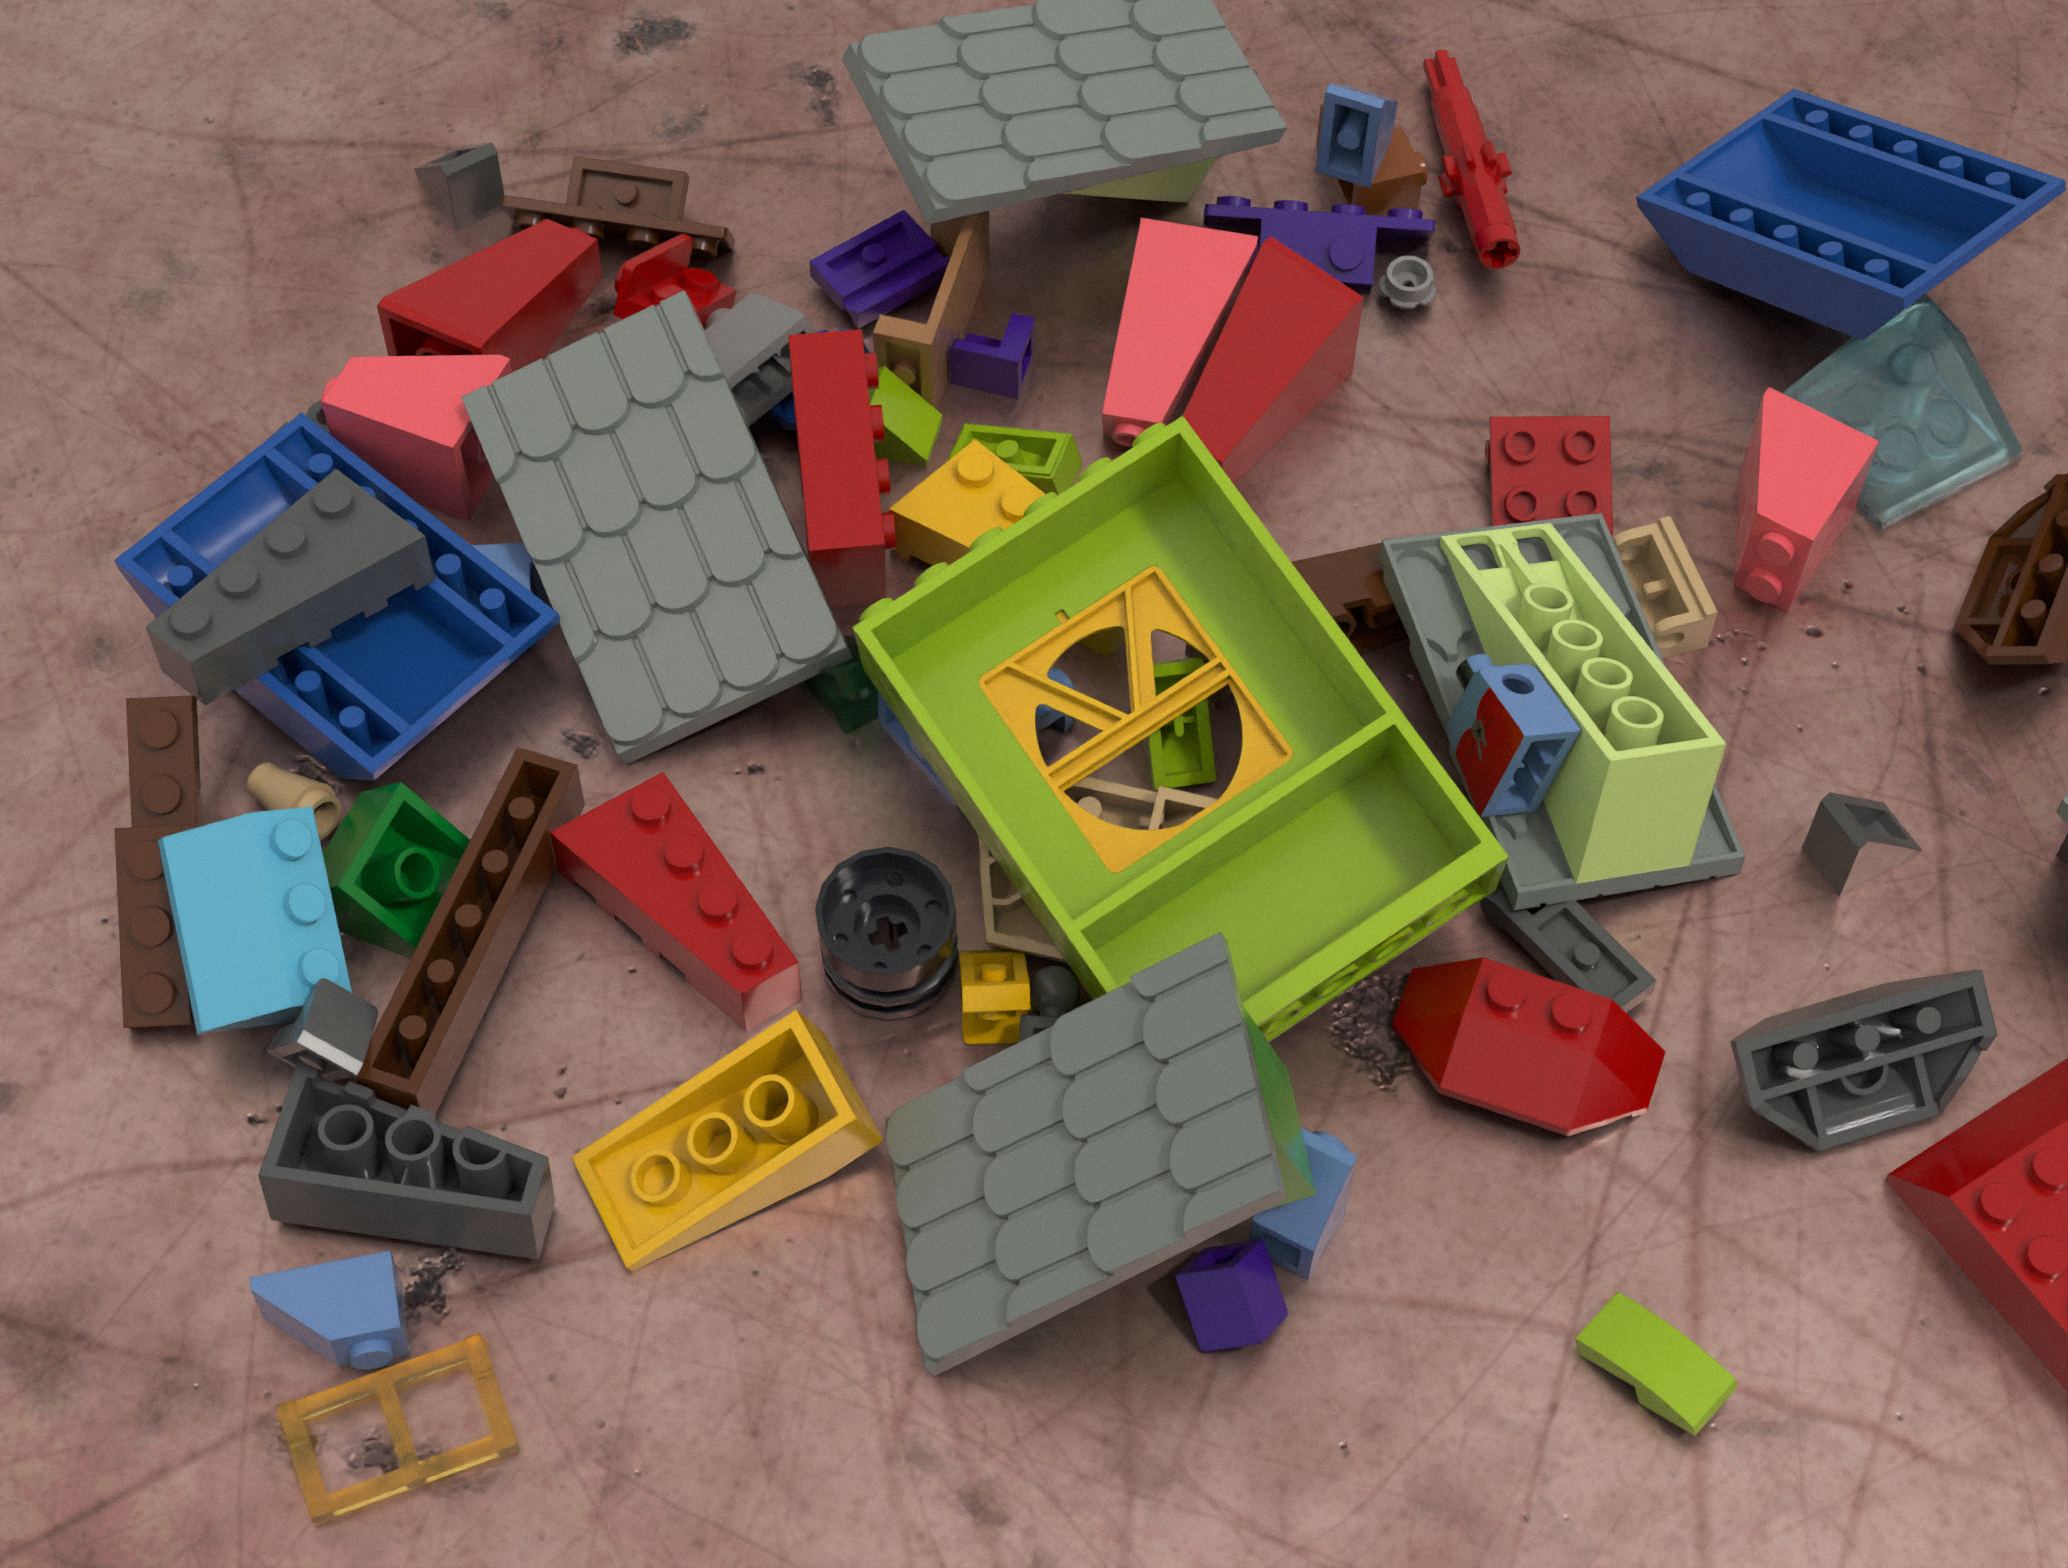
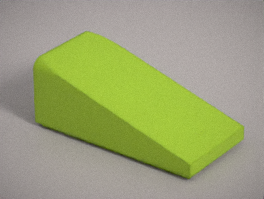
M964 423L948 457V460H950L976 439L1045 494L1055 492L1057 495H1060L1074 485L1082 466V458L1072 433Z

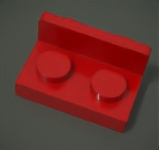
M682 233L627 260L621 266L614 284L615 291L618 294L613 315L623 320L652 305L657 306L660 304V301L685 290L702 326H705L707 318L715 310L733 308L737 290L718 282L717 277L709 271L699 268H688L694 238Z

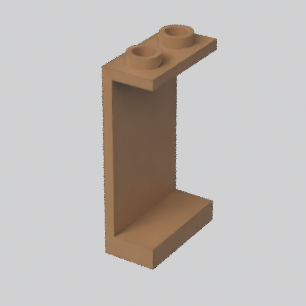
M989 210L930 224L931 239L937 244L938 252L943 257L948 256L950 260L927 324L880 314L873 331L877 367H887L936 410L950 375L951 346L954 339L963 338L989 265Z

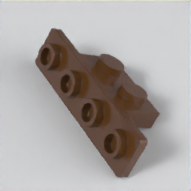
M574 156L566 204L502 195L500 208L511 220L515 221L514 226L522 230L545 219H549L569 228H579L598 241H603L605 234L627 237L626 242L628 244L645 249H652L660 245L661 242H666L684 233L694 238L691 255L709 258L716 257L717 250L733 252L735 239L726 227L682 221L690 179L688 174L683 171Z

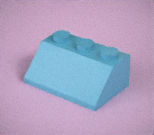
M313 806L250 812L165 836L158 840L197 1035L294 1022L317 981L321 978L328 979L352 993Z

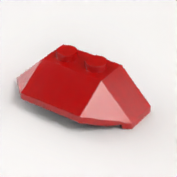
M1484 957L1412 968L1392 1025V1030L1400 1041H1404L1415 1062L1438 1093L1566 1136L1601 1127L1626 1116L1635 1117L1647 1113L1666 1052L1612 999Z

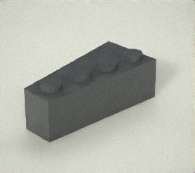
M299 1061L258 1174L270 1219L274 1221L538 1260L555 1205L554 1189L547 1156L469 1126L463 1131L436 1121L435 1113L414 1105H410L408 1110L377 1099L374 1090L349 1081L346 1086L322 1078L320 1069Z

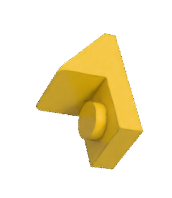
M1007 949L959 951L962 1034L964 1042L969 1045L1019 1043L1020 1015H1028V1010H1031L1030 982L1025 953Z

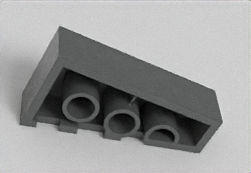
M335 469L146 626L161 671L191 695L197 696V699L204 705L215 701L279 666L278 657L299 646L308 645L312 648L332 637L330 629L361 612L366 618L389 606L387 598L411 585L417 591L435 581L426 536L339 470Z

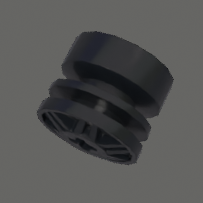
M893 847L860 851L839 863L821 885L815 907L825 978L833 992L842 1003L859 1014L885 1020L915 1016L937 1003L952 984L959 959L956 908L952 887L937 865L916 852ZM890 943L895 951L888 952L884 944Z

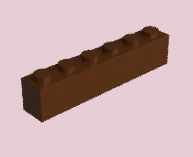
M521 747L516 748L371 1037L364 1064L358 1075L353 1076L356 1084L374 1090L377 1099L408 1110L410 1105H414L436 1114L556 866L550 832L579 817L583 811L585 803L578 765Z

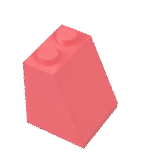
M502 355L351 357L339 376L331 378L326 384L321 398V408L325 413L330 435L414 501L469 522L495 481V477L461 397L485 385L490 386L493 381L512 373L511 360Z
M1768 387L1763 395L1740 470L1734 585L1747 591L1752 597L1761 602L1770 603L1789 612L1852 517L1879 441Z

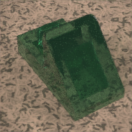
M846 635L844 639L853 658L837 666L831 665L821 669L818 675L804 682L839 730L843 733H851L879 718L878 689L862 667L855 637Z

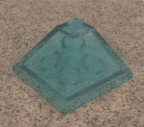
M1927 294L1863 341L1855 337L1851 338L1783 392V394L1879 441L1857 506L1880 531L2021 459L2023 449L1964 334Z

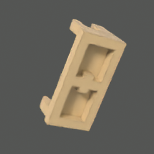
M1671 516L1659 518V521L1656 523L1628 529L1613 536L1612 539L1617 550L1632 546L1627 550L1618 551L1662 658L1707 648L1718 611Z

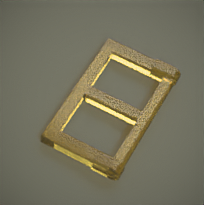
M481 1332L464 1338L465 1340L298 1400L293 1401L292 1399L276 1405L278 1411L277 1420L283 1427L313 1524L520 1449L487 1353L489 1346L487 1341L482 1338ZM468 1361L492 1435L419 1461L395 1387ZM378 1394L401 1468L327 1495L304 1420Z

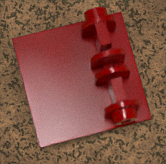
M1500 416L1489 418L1490 440L1485 442V463L1490 464L1492 526L1602 513L1611 536L1613 535L1610 416Z

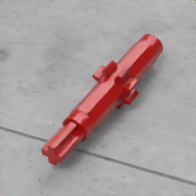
M1437 50L1435 58L1424 59L1423 69L1432 94L1431 106L1435 116L1434 121L1445 156L1441 159L1445 172L1439 175L1438 179L1444 198L1454 196L1458 209L1463 211L1473 246L1477 250L1481 264L1489 269H1502L1514 263L1520 255V246L1516 236L1517 231L1505 197L1508 188L1504 178L1512 174L1506 153L1496 154L1492 141H1487L1477 107L1473 104L1468 88L1463 84L1455 57L1449 58L1447 50Z

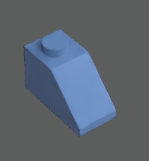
M1329 84L1325 91L1316 172L1370 188L1392 141L1398 100L1344 84Z
M390 1250L249 1277L251 1292L263 1318L339 1368L352 1366L360 1370L376 1369L389 1364L395 1357L410 1355L401 1280Z

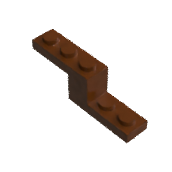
M197 696L126 698L132 827L114 828L123 1028L195 1024L158 840L165 836L202 826Z

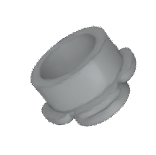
M1398 257L1389 264L1387 274L1380 278V292L1382 296L1390 298L1393 306L1400 309L1410 310L1419 305L1425 306L1433 300L1436 294V288L1433 286L1435 283L1433 270L1425 260L1419 257Z

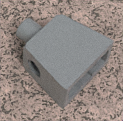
M757 292L747 295L731 309L720 308L709 315L705 324V333L748 427L793 391L788 335L816 333L804 314Z

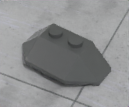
M1974 969L1887 982L1763 1019L1730 1042L1746 1107L1812 1150L1819 1152L1941 1115L1969 1076L1982 1050L1987 1051L1996 1038L1997 1030L1982 970Z

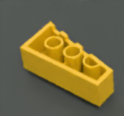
M974 439L889 508V512L894 514L896 550H890V552L908 561L914 556L931 565L946 562L950 565L969 553L970 545L986 531L995 527H1001L1005 530L1024 518V512L1027 507L1036 499L1045 495V493ZM1123 628L1104 630L1092 634L1078 643L1109 657L1125 643V632Z

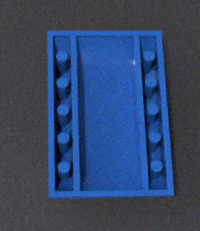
M1792 89L1636 196L1638 208L1686 271L1863 341L2065 192L2066 181Z
M300 413L114 561L121 574L155 618H157L335 469L339 470L424 534L435 581L415 591L412 585L387 598L389 606L367 618L362 612L330 629L332 637L312 648L308 645H303L278 657L279 666L235 689L239 695L339 778L374 781L560 622L559 613L305 414Z

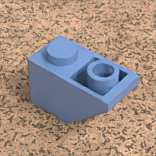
M1301 1127L1317 1195L1254 1215L1249 1241L1263 1238L1272 1262L1309 1280L1345 1215L1358 1155L1348 1151L1344 1143L1331 1134L1322 1131L1310 1132Z

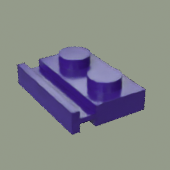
M903 209L810 260V276L842 312L847 311L853 317V324L859 329L879 318L880 314L884 315L940 284L950 258L948 256L943 257L938 252L937 244Z

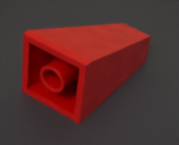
M545 219L384 296L377 304L388 356L502 355L510 358L513 372L541 358L543 359L603 277L598 240L579 228H569Z
M1272 236L1262 243L1183 414V417L1233 484L1243 477L1353 373L1364 297Z

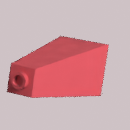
M1141 218L1102 409L1103 436L1112 437L1113 441L1120 445L1132 447L1136 437L1150 426L1160 422L1167 426L1178 419L1197 386L1255 261L1258 236Z

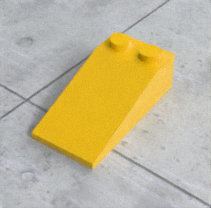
M794 1010L571 1158L626 1268L633 1272L828 1178L883 1142L884 1139L825 1033L799 1011Z

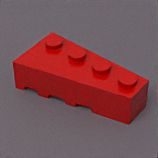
M862 329L788 335L809 562L830 608L874 604L886 598L885 550H896L893 512L881 513L880 496L890 495L887 458L876 459L874 442H885L882 405L870 406L868 390L879 389L876 352L864 353Z
M664 772L550 832L558 872L573 885L578 883L595 898L596 905L614 920L619 918L642 938V944L658 958L664 956L685 974V980L744 1031L752 1029L802 1000L798 960Z

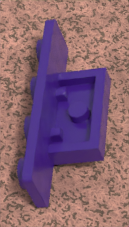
M1237 196L1217 197L1216 204H1205L1203 225L1260 229L1259 250L1262 243L1272 236L1347 287L1372 288L1376 238L1430 241L1435 232V220L1422 219L1423 212L1416 209L1394 208L1388 210V216L1365 215V207L1336 204L1331 206V212L1308 211L1307 203L1294 200H1278L1274 202L1273 208L1250 207V199Z

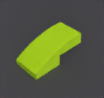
M1618 1291L1575 1338L1580 1356L1634 1386L1639 1404L1694 1436L1738 1388L1736 1378L1701 1347L1665 1320Z

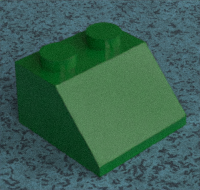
M402 782L360 792L323 852V858L338 928L347 935L411 959L470 839Z

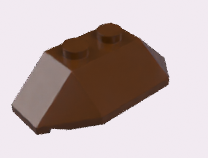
M2056 474L2043 487L2045 493L2022 506L1988 540L1954 625L1957 635L1988 664H2052L2068 661V474Z

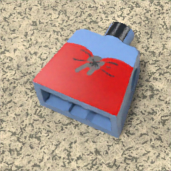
M1486 654L1473 655L1460 663L1456 669V676L1464 693L1447 724V734L1475 808L1480 817L1534 812L1538 809L1581 730L1536 667L1529 664L1495 666L1490 656Z

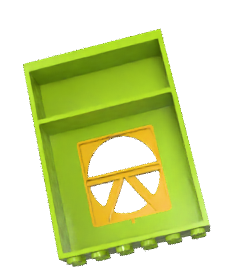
M1181 416L1167 426L1162 422L1150 426L1136 437L1132 443L1133 448L1113 461L1109 457H1104L1092 463L1080 474L1078 483L1060 495H1057L1055 492H1049L1039 497L1027 507L1024 512V518L1005 530L1001 527H995L986 531L970 545V552L950 565L946 562H941L928 568L916 579L915 587L893 601L891 597H887L875 602L861 614L859 618L860 623L853 627L864 671L1093 1000L1131 982V975L1222 932L1229 944L1242 1005L1267 1041L1271 1042L1494 892L1509 856L1186 419ZM1123 628L1125 632L1131 713L1121 712L1049 679L1047 676L1049 670L1066 650L1080 640L1100 631ZM1155 630L1184 641L1209 660L1208 663L1157 696L1155 694L1151 634ZM1228 684L1236 701L1242 725L1240 760L1235 775L1226 791L1216 802L1178 826L1156 830H1137L1117 826L1095 817L1077 805L1064 793L1065 790ZM1039 705H1046L1102 732L1048 767L1043 760L1038 745L1035 724L1036 708Z

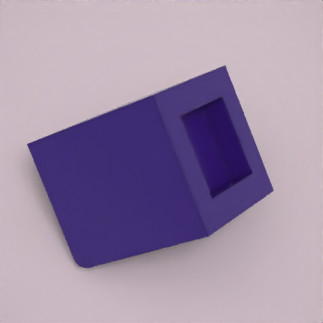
M1012 313L1002 340L972 333L967 334L964 340L954 339L950 349V383L1018 399L1034 357L1035 318Z
M1263 1238L1203 1248L1175 1275L1199 1347L1203 1351L1261 1344L1288 1315V1310Z

